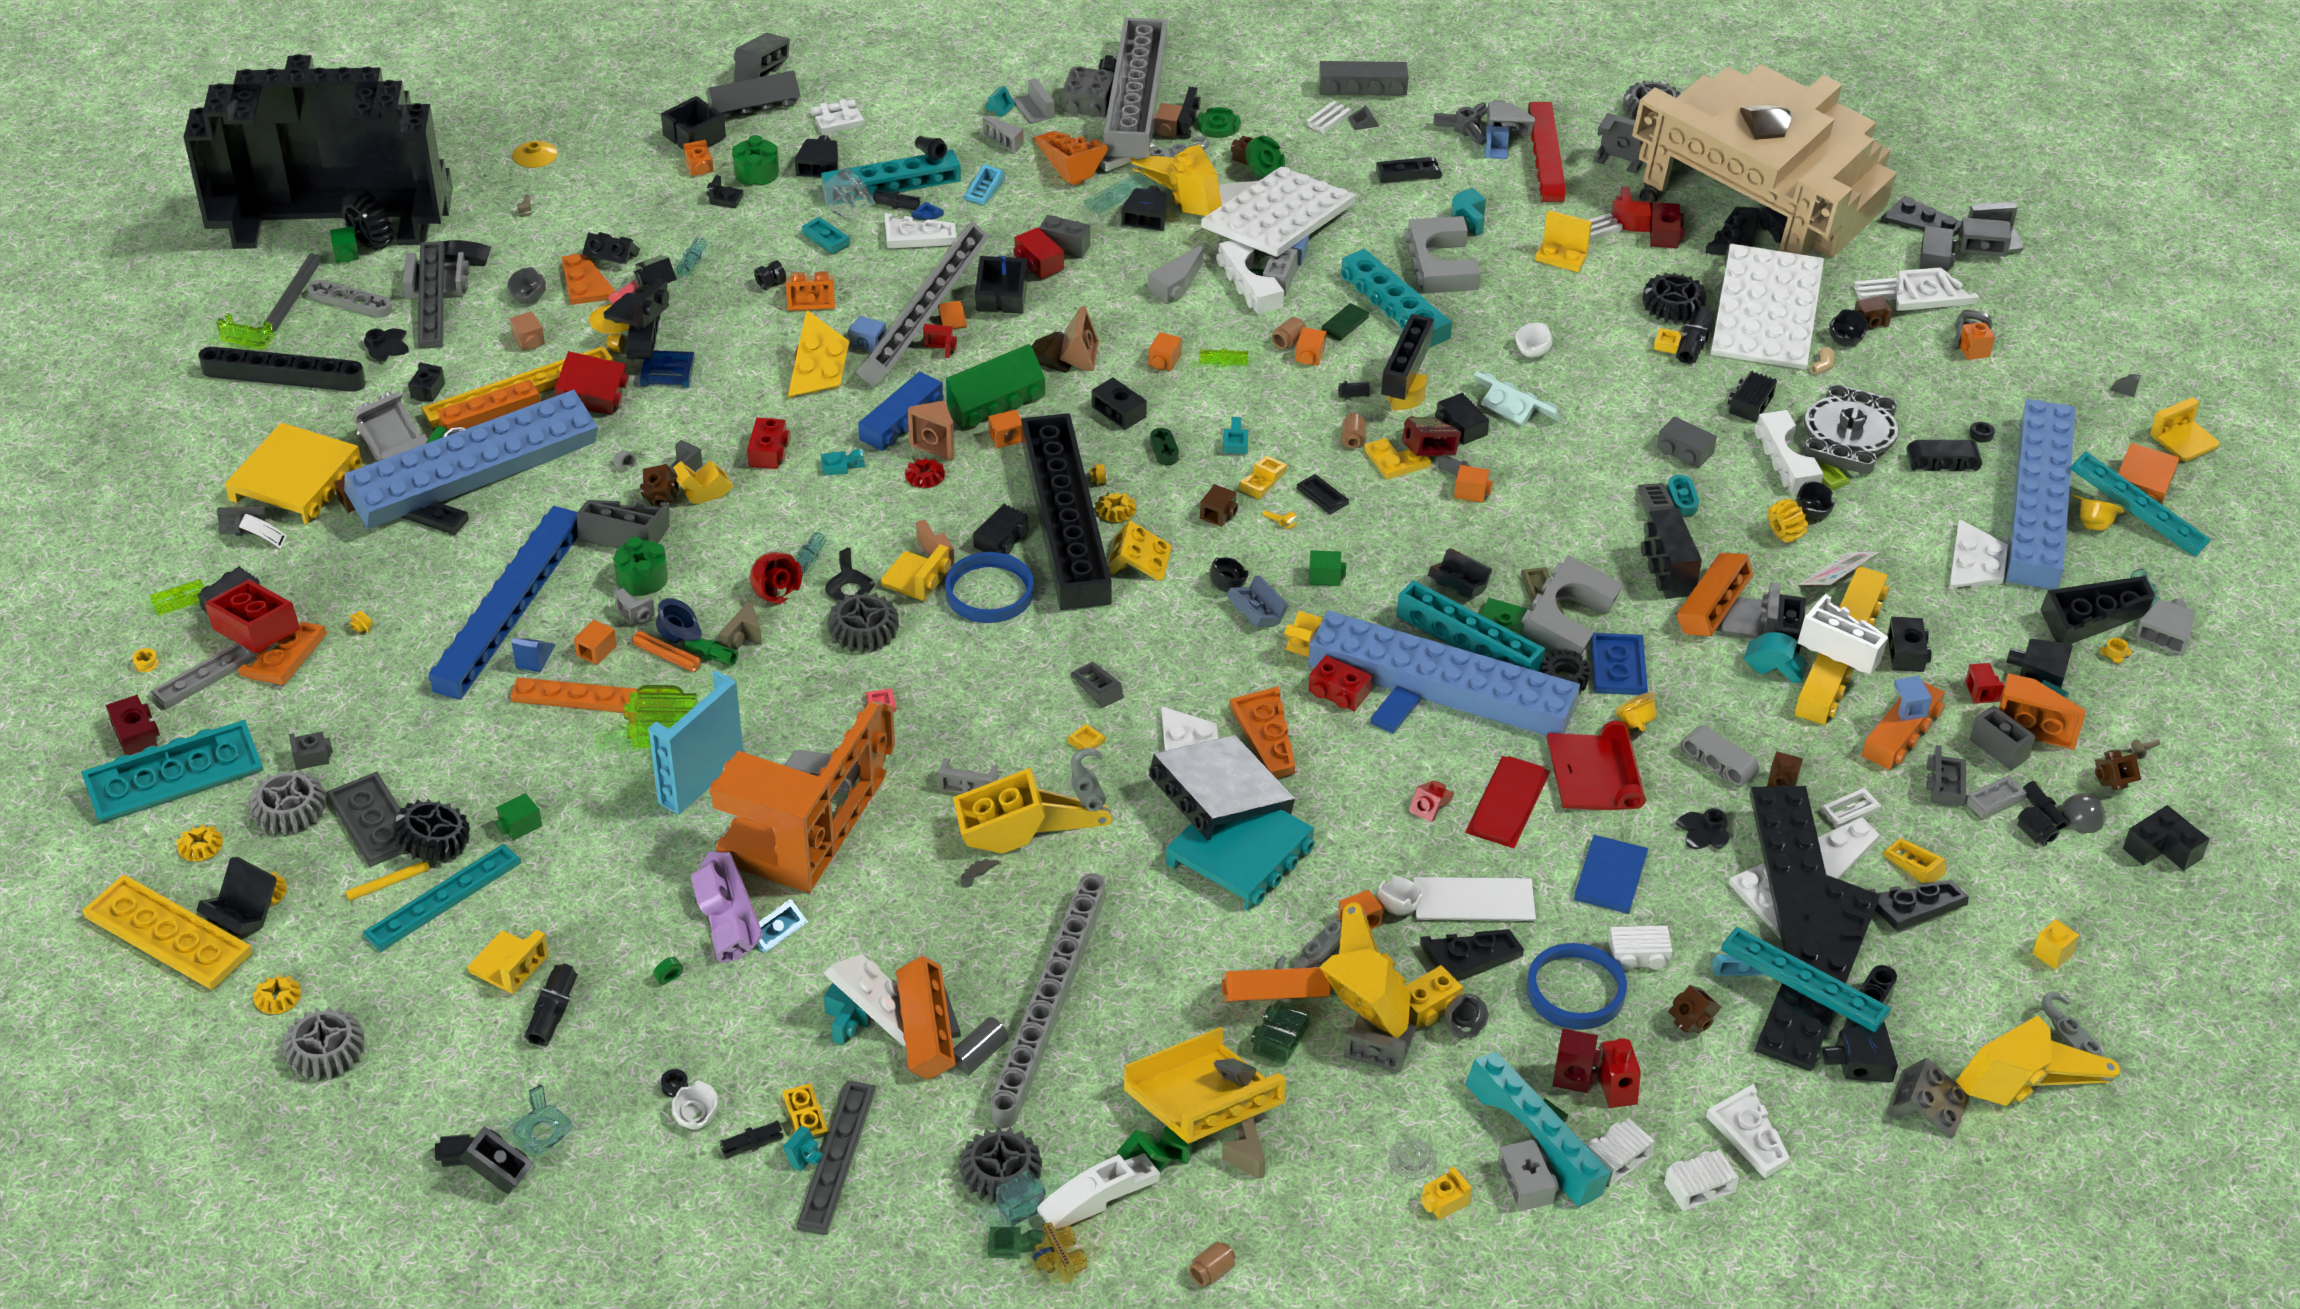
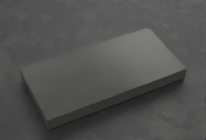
M377 771L325 792L327 799L369 868L403 854L402 848L396 847L392 834L394 819H396L400 807Z

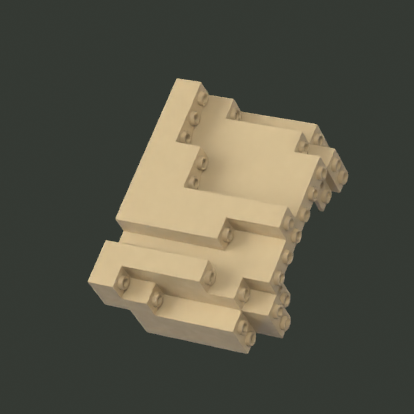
M1759 64L1747 76L1728 66L1713 79L1703 75L1677 98L1654 87L1640 99L1632 134L1633 137L1642 141L1639 160L1647 163L1643 182L1663 191L1667 187L1673 159L1675 158L1788 217L1779 251L1807 255L1811 250L1830 258L1837 255L1887 207L1897 172L1886 167L1891 150L1872 138L1876 122L1837 103L1842 88L1841 83L1822 75L1807 88L1762 64ZM1761 105L1787 108L1792 118L1785 137L1755 140L1740 112V108Z

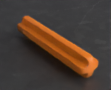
M637 631L632 637L634 645L691 672H696L701 667V659L643 631Z

